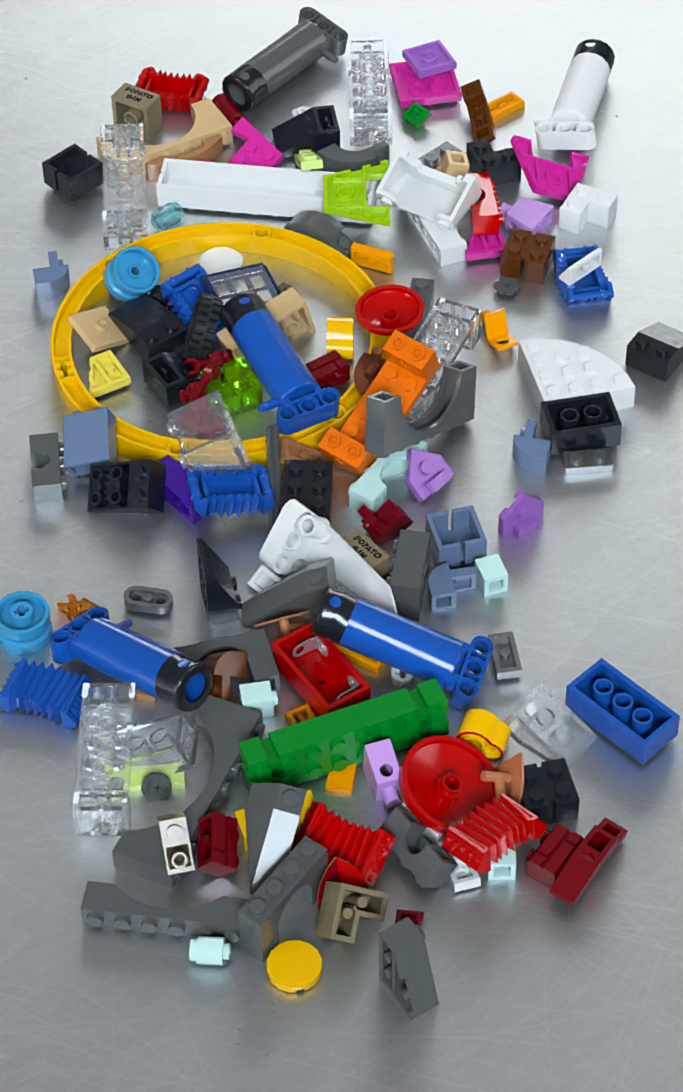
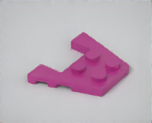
M241 117L231 129L232 135L246 142L230 159L229 164L278 167L283 161V154L244 117ZM208 159L204 160V162H212Z
M513 135L510 143L532 192L565 201L576 184L581 183V177L584 174L589 156L571 151L568 156L569 166L533 156L531 139Z

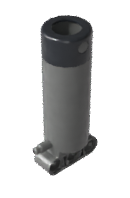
M303 7L300 10L298 24L224 78L222 82L223 93L229 95L241 112H248L323 56L329 61L337 63L339 60L337 56L345 53L348 33L316 9Z

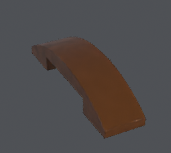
M480 79L461 86L463 100L467 106L472 125L471 132L474 141L487 139L488 142L495 140V126Z

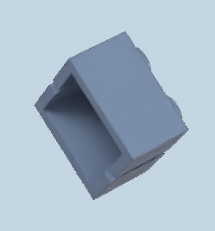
M473 505L452 509L451 530H448L447 510L426 514L425 532H430V548L437 566L448 563L449 568L460 566L461 561H464V564L475 563V559L486 556L487 539Z

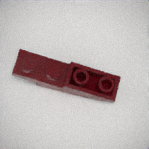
M604 817L598 826L594 825L554 881L549 893L572 907L598 876L603 864L625 839L628 830Z

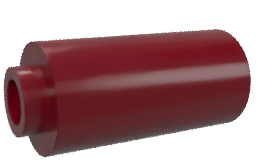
M220 93L213 98L212 102L230 122L232 128L241 117L247 120L228 94Z

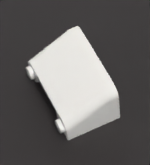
M399 148L376 190V194L380 199L379 202L383 206H390V208L392 206L436 223L437 226L444 230L455 228L468 213L470 206L474 205L482 194L477 178L467 173L464 178L461 175H458L456 178L424 166L419 159H416V161L408 157L409 151Z

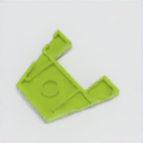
M388 160L380 161V165L372 167L370 164L364 165L361 170L353 172L348 169L323 176L324 213L390 226V206H367L366 181L382 180L389 168Z

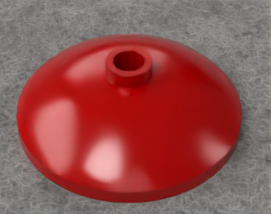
M395 284L381 285L368 290L359 298L355 309L358 323L371 333L391 336L394 330H397L404 334L421 322L424 316V302L421 296L409 287Z

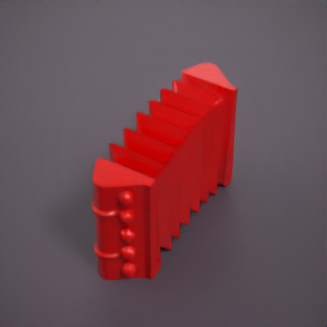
M147 67L138 76L135 86L160 95L162 112L167 108L168 113L174 109L175 114H177L181 109L183 115L187 110L191 115V104L202 101L204 92L207 90L209 78L199 73L195 74L193 78L191 74L187 78L183 74L180 78L179 73L174 77L172 72L167 75L166 71L163 74L161 70L157 73L154 67Z
M501 793L500 801L493 798L492 805L484 802V809L477 806V813L469 811L470 819L462 816L463 824L456 822V828L448 827L442 848L479 874L488 873L491 871V861L498 863V858L502 860V853L508 855L507 848L515 851L514 844L521 847V841L528 844L527 837L532 840L539 839L547 829V824L541 821L538 816Z
M312 801L311 807L305 813L304 823H302L298 834L295 835L294 844L290 851L306 836L327 849L328 865L334 857L348 861L360 871L366 879L367 885L374 888L379 875H381L380 872L389 853H391L396 837L380 828L372 832L370 826L366 829L363 824L357 827L355 822L349 825L347 818L342 821L341 816H336L334 810L328 813V808L325 804Z

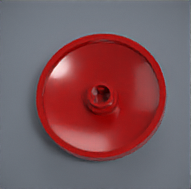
M431 736L417 742L405 755L399 769V787L402 797L413 815L427 827L446 834L448 827L456 828V822L463 824L462 816L470 819L469 811L477 813V806L484 809V802L492 805L493 798L496 799L494 782L481 781L480 775L482 771L496 772L489 759L472 744L452 736Z

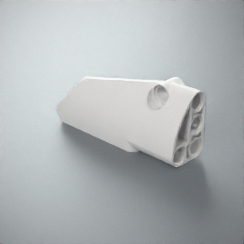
M296 499L289 500L283 506L259 553V558L263 563L278 574L291 575L310 563L333 558L338 590L398 614L391 587L330 527V523L326 518L317 516Z

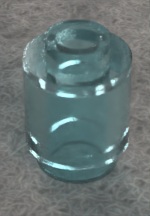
M177 202L167 203L151 214L153 227L160 231L169 229L181 221V218L184 216L183 209Z

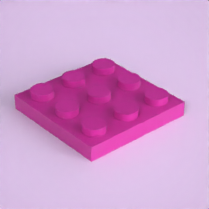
M407 62L389 63L390 75L401 108H409L414 102L422 106L462 101V93L454 69L419 79Z

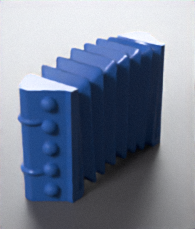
M597 245L565 247L564 249L553 250L556 285H559L558 290L561 291L560 295L564 296V301H567V307L611 302V299L614 298L612 283L608 281V277H605V272H603L601 266L570 286L559 279V275L568 267L599 248Z
M199 264L186 268L185 271L170 277L169 280L161 284L163 299H170L167 305H174L171 312H178L176 316L186 326V329H188L196 300L199 294L204 292L199 278L205 275L206 271ZM220 320L217 323L218 326L212 342L218 339L216 333L225 328Z
M253 464L250 471L247 466H245L243 471L239 467L237 472L232 467L229 473L225 468L221 473L218 468H216L215 472H213L212 468L207 472L202 466H195L186 471L187 484L191 492L194 510L200 514L201 518H205L208 512L212 518L216 512L220 518H222L224 512L229 518L232 517L234 512L238 518L242 512L248 517L250 511L256 516L258 510L262 515H265L275 505L270 476L263 465Z
M22 658L19 663H15L14 669L6 680V684L0 691V709L11 713L18 708L20 714L25 709L26 715L32 710L34 716L40 712L42 718L46 714L48 715V720L54 717L55 724L61 720L63 728H76L83 717L89 701L92 700L96 686L87 678L86 674L79 678L78 672L71 676L70 668L63 672L62 666L55 670L53 663L46 669L44 662L37 667L35 660L29 666L27 659Z

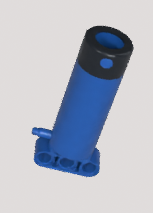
M247 291L239 293L228 300L221 309V321L271 397V400L259 405L258 410L264 412L276 407L278 408L276 425L279 426V433L291 435L336 417L339 413V392L330 387L321 389L261 297L255 292Z
M334 587L327 589L311 628V633L417 678L425 681L436 678L442 690L451 691L449 699L451 704L457 709H466L473 702L493 652V643L485 636H477L468 644Z
M104 607L89 609L49 636L52 658L55 663L66 664L77 660L87 667L181 711L191 712L198 709L208 698L213 685L211 669L205 663L130 630L129 628L133 625L131 619L122 621L119 624L110 621L108 609Z

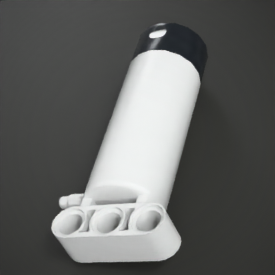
M587 39L576 47L551 117L534 119L533 123L539 148L544 150H590L597 146L598 142L593 122L615 59L614 52L607 43L599 39Z

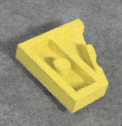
M111 350L90 357L89 393L94 398L131 384L130 376Z

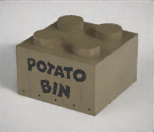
M124 83L111 96L115 130L150 142L163 129L160 95Z
M358 528L343 537L386 582L387 576H390V556L387 551L379 548L368 535H364Z

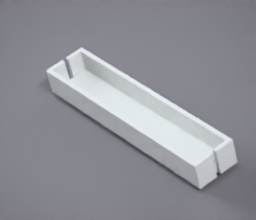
M164 158L156 185L158 206L295 217L303 211L324 213L323 176L337 172ZM377 180L366 181L367 206H375ZM327 214L339 222L344 221L372 224L365 221Z

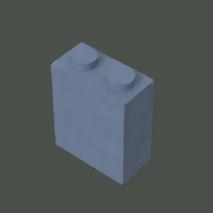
M97 407L92 411H77L71 415L63 416L64 468L73 477L90 474V464L117 462L116 417L108 408Z

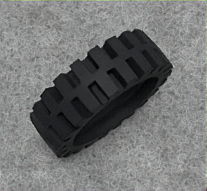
M204 292L199 294L188 324L182 357L186 359L193 357L197 360L207 358L218 326L222 298Z

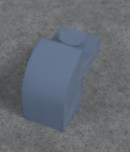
M57 251L48 252L50 267L33 269L37 300L58 297L64 294L70 287L68 264L63 265V259L58 260Z
M527 420L525 429L521 428L520 435H513V459L522 469L546 474L550 459L551 441L536 438L537 421Z
M444 563L431 571L428 577V602L431 612L455 609L456 593L476 590V570L474 566L450 570L448 563Z

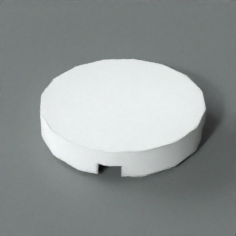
M224 246L214 247L201 255L199 265L205 269V275L243 267V258L233 248Z

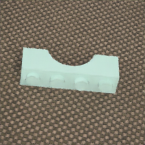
M421 441L419 444L411 445L403 451L390 454L387 458L377 457L376 461L364 470L362 476L350 485L348 489L349 506L358 510L365 504L376 512L387 501V486L383 483L384 480L394 474L408 473L407 450L416 449L427 452V443Z

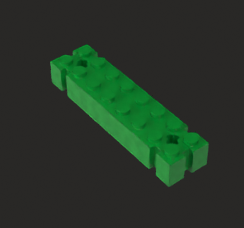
M434 678L416 684V689L411 691L403 688L269 732V737L260 740L257 736L239 742V754L243 762L241 763L242 777L249 792L252 783H282L294 787L295 785L328 775L329 772L342 771L349 765L363 763L364 745L390 738L394 752L413 747L423 738L449 734V720L445 714H448V699L437 679Z

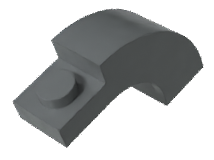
M382 141L364 150L349 151L340 148L334 143L317 151V155L323 160V168H320V170L340 172L350 169L353 172L361 170L364 165L370 164L372 167L380 165V161L388 160L389 162V144Z
M303 211L297 214L283 228L321 241L346 257L351 252L353 242L341 231L344 226L336 219L322 212Z

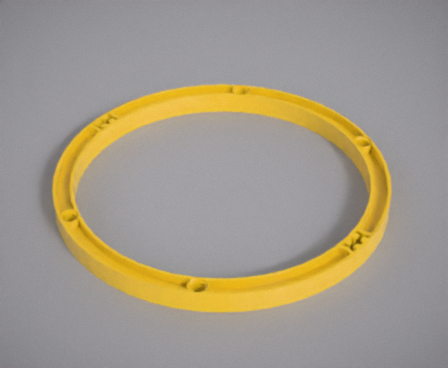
M217 222L182 226L161 231L127 244L104 257L92 266L66 294L54 319L50 338L55 384L62 402L70 414L77 411H92L97 407H103L88 392L75 369L73 352L78 333L69 323L68 319L70 315L91 310L108 293L103 277L105 267L122 249L129 246H139L147 249L155 256L158 264L184 256L202 254L214 247L223 246L233 248L238 252L281 258L311 269L339 287L355 306L365 292L376 286L361 268L336 249L309 236L287 229L253 223ZM368 331L370 339L368 354L373 355V349L380 348L382 350V359L387 360L382 348L390 336H381ZM353 382L340 397L339 413L336 417L291 435L279 433V442L286 437L319 450L318 445L330 426L340 431L364 394H359L355 382ZM115 416L117 452L133 460H153L158 462L169 455L175 461H179L186 470L195 466H202L207 472L210 468H212L213 472L218 468L221 473L225 468L229 473L232 467L235 472H237L239 467L243 471L245 466L250 471L253 464L263 465L267 469L266 436L231 442L179 440L142 430Z

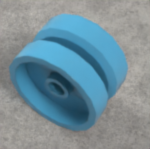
M129 246L122 249L105 267L103 274L104 284L113 297L123 302H131L154 288L159 280L160 268L155 256L147 249L139 246Z
M17 591L0 600V645L4 650L14 655L28 656L38 653L50 643L49 636L53 633L50 620V609L46 599L30 591Z

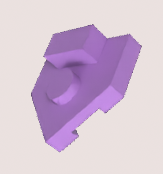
M416 449L407 450L408 473H406L405 483L418 502H422L449 482L454 473L441 455Z
M519 490L515 494L514 498L516 500L509 509L504 508L499 514L498 533L502 537L514 533L519 539L539 529V520L543 518L544 501L539 496L527 494L523 490Z

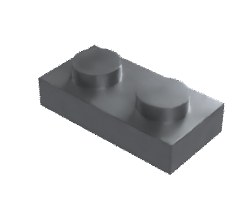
M446 141L418 159L421 160L424 166L435 169L441 163L446 150L462 151Z
M609 448L562 452L565 475L613 471V462Z
M513 631L488 634V638L493 643L491 658L497 680L522 677L523 670Z

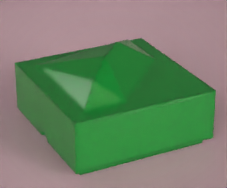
M414 102L401 117L405 122L418 130L431 116V113L417 102Z

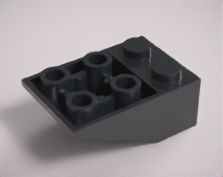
M334 105L312 107L272 129L275 148L285 158L299 154V150L312 149V152L317 154V151L334 143L340 147V129Z
M161 352L142 361L144 382L167 408L180 403L179 391L186 390V387L192 382H199L204 375L203 368L192 377L187 376V373L194 370L192 364H183L186 358L182 357V352ZM221 372L216 380L209 382L206 386L207 390L227 381L226 376Z
M153 460L90 464L87 512L164 513L166 465Z

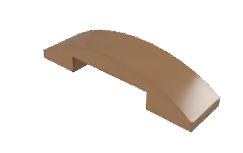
M217 134L201 141L202 147L172 159L192 161L208 159L214 162L223 153L222 136ZM164 155L145 162L148 181H158L164 158H166Z

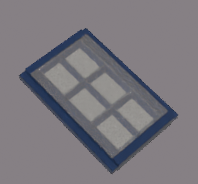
M263 262L203 275L199 278L200 285L205 293L222 298L221 309L228 300L239 293L255 292L264 303L280 294L273 277Z

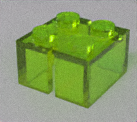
M242 357L223 364V385L220 374L216 380H211L206 386L207 401L213 411L221 417L231 418L239 415L240 410L245 413L263 404L262 386ZM204 371L200 372V379L204 375Z

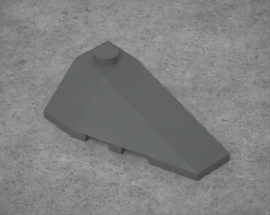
M328 558L310 563L242 603L243 626L248 627L320 607L329 587L337 589L334 559Z
M252 783L245 807L250 894L253 895L290 853L307 790L282 783Z

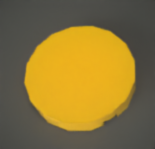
M288 940L278 944L271 950L267 958V973L271 983L279 990L289 993H297V990L302 989L305 991L311 989L319 981L322 974V958L318 950L310 943L301 940Z

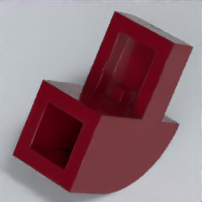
M390 499L376 512L365 504L357 510L363 517L361 520L362 527L377 543H386L399 537L400 530H406L413 523L404 510Z

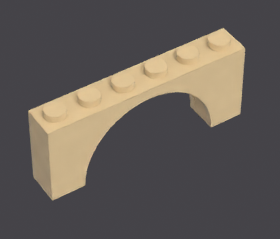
M207 98L191 104V116L194 125L186 135L178 140L160 145H143L128 141L116 131L96 137L97 152L116 179L122 182L145 174V162L163 155L168 159H172L202 147V140L217 134L222 136V146L232 143V125L212 100Z

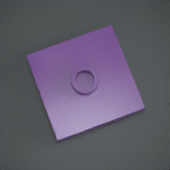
M440 40L402 50V57L419 79L457 69V62Z

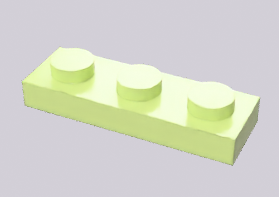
M312 149L299 150V154H294V161L301 170L323 168V160L315 152H312Z

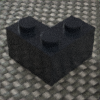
M487 139L467 143L466 154L471 173L489 172L490 180H494L495 186L521 180V165L513 147L494 151Z

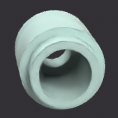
M198 936L197 939H191L189 947L190 961H196V964L224 966L225 960H230L231 944L226 943L225 937Z

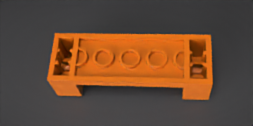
M394 330L382 348L387 361L341 430L338 431L330 426L318 445L325 460L333 461L334 465L357 478H360L364 470L370 467L377 458L375 454L365 451L367 396L382 390L401 396L404 418H406L440 367L434 350L397 330Z

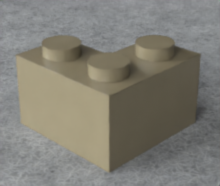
M326 881L315 936L354 944L359 918L384 921L389 894L345 883Z

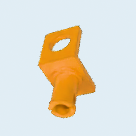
M503 308L492 312L485 310L480 313L479 319L481 320L479 322L485 325L486 341L497 351H501L518 345V341L508 334L506 313ZM500 341H509L505 344H498Z

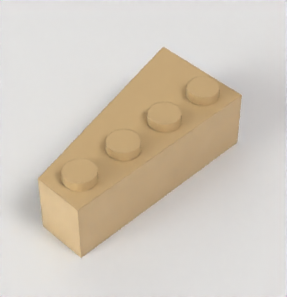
M293 287L265 303L287 338L291 341L299 338V334L307 331L310 334L316 331L306 302ZM226 328L216 333L221 348L223 350L231 349L235 359L234 364L246 360Z

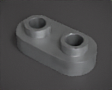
M131 586L124 592V604L132 611L166 614L173 608V596L165 589Z

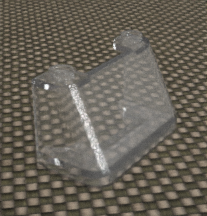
M219 390L167 413L169 423H166L171 437L176 435L179 441L181 454L178 455V459L183 469L188 467L189 471L245 470L252 467V463Z

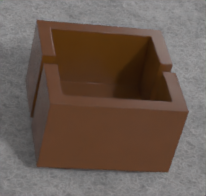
M513 228L501 254L500 276L513 277L519 280L522 260L524 261L523 281L543 285L553 261L556 236L537 232L536 235H532V231Z

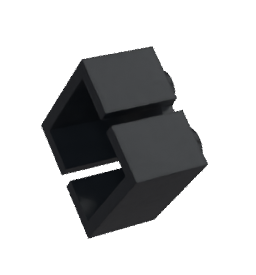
M75 143L42 162L44 183L55 191L59 190V194L70 202L77 200L105 183L102 162L91 154L87 155V152Z
M565 758L541 762V767H537L536 763L524 765V787L520 805L538 816L547 825L550 824L551 804L555 803L553 816L555 823L578 819L580 799Z

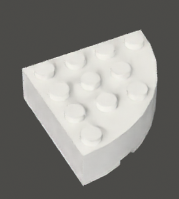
M531 338L519 341L518 362L539 412L541 402L610 392L616 410L634 407L635 385L628 374L606 355L588 346L556 339Z

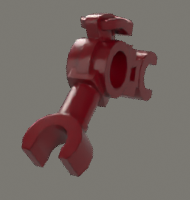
M226 349L209 354L207 358L201 360L190 357L183 364L193 365L194 370L187 373V376L192 377L205 368L209 361L217 364V369H221L225 365L234 364L235 359L231 349Z
M211 361L206 364L204 375L199 382H192L186 387V390L179 391L180 400L185 407L189 406L188 400L191 402V409L194 411V416L199 424L202 423L201 416L205 413L209 414L211 419L214 418V414L207 401L206 386L211 380H216L220 376L221 371L216 369L218 365Z

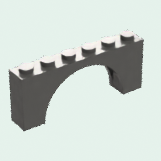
M459 360L443 366L441 384L434 401L419 419L409 424L403 415L401 396L383 390L367 396L365 451L375 454L378 458H387L390 454L403 451L411 445H417L425 439L434 438L437 434L448 432L451 428L464 425L465 422L474 419L477 366Z

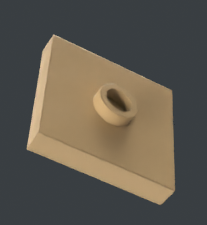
M106 306L70 315L68 319L69 323L93 353L129 342L108 316L110 311Z

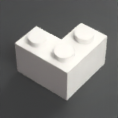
M577 183L560 207L558 228L575 234H579L587 222L608 228L616 216L618 195Z

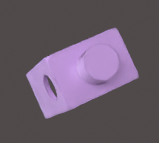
M522 197L513 206L505 202L500 206V212L505 217V229L509 233H511L513 228L532 231V235H536V232L544 233L553 224V205Z
M390 738L364 745L362 770L374 800H384L388 808L400 805L402 802L399 787L400 768Z

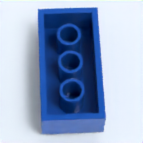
M602 658L566 686L565 706L642 765L678 735L680 716Z

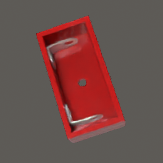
M314 621L271 643V651L278 671L306 704L308 703L317 717L371 699V686L333 642L311 633Z

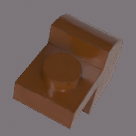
M217 652L208 655L202 661L210 667L213 675V685L209 695L230 701V679L247 678V652Z

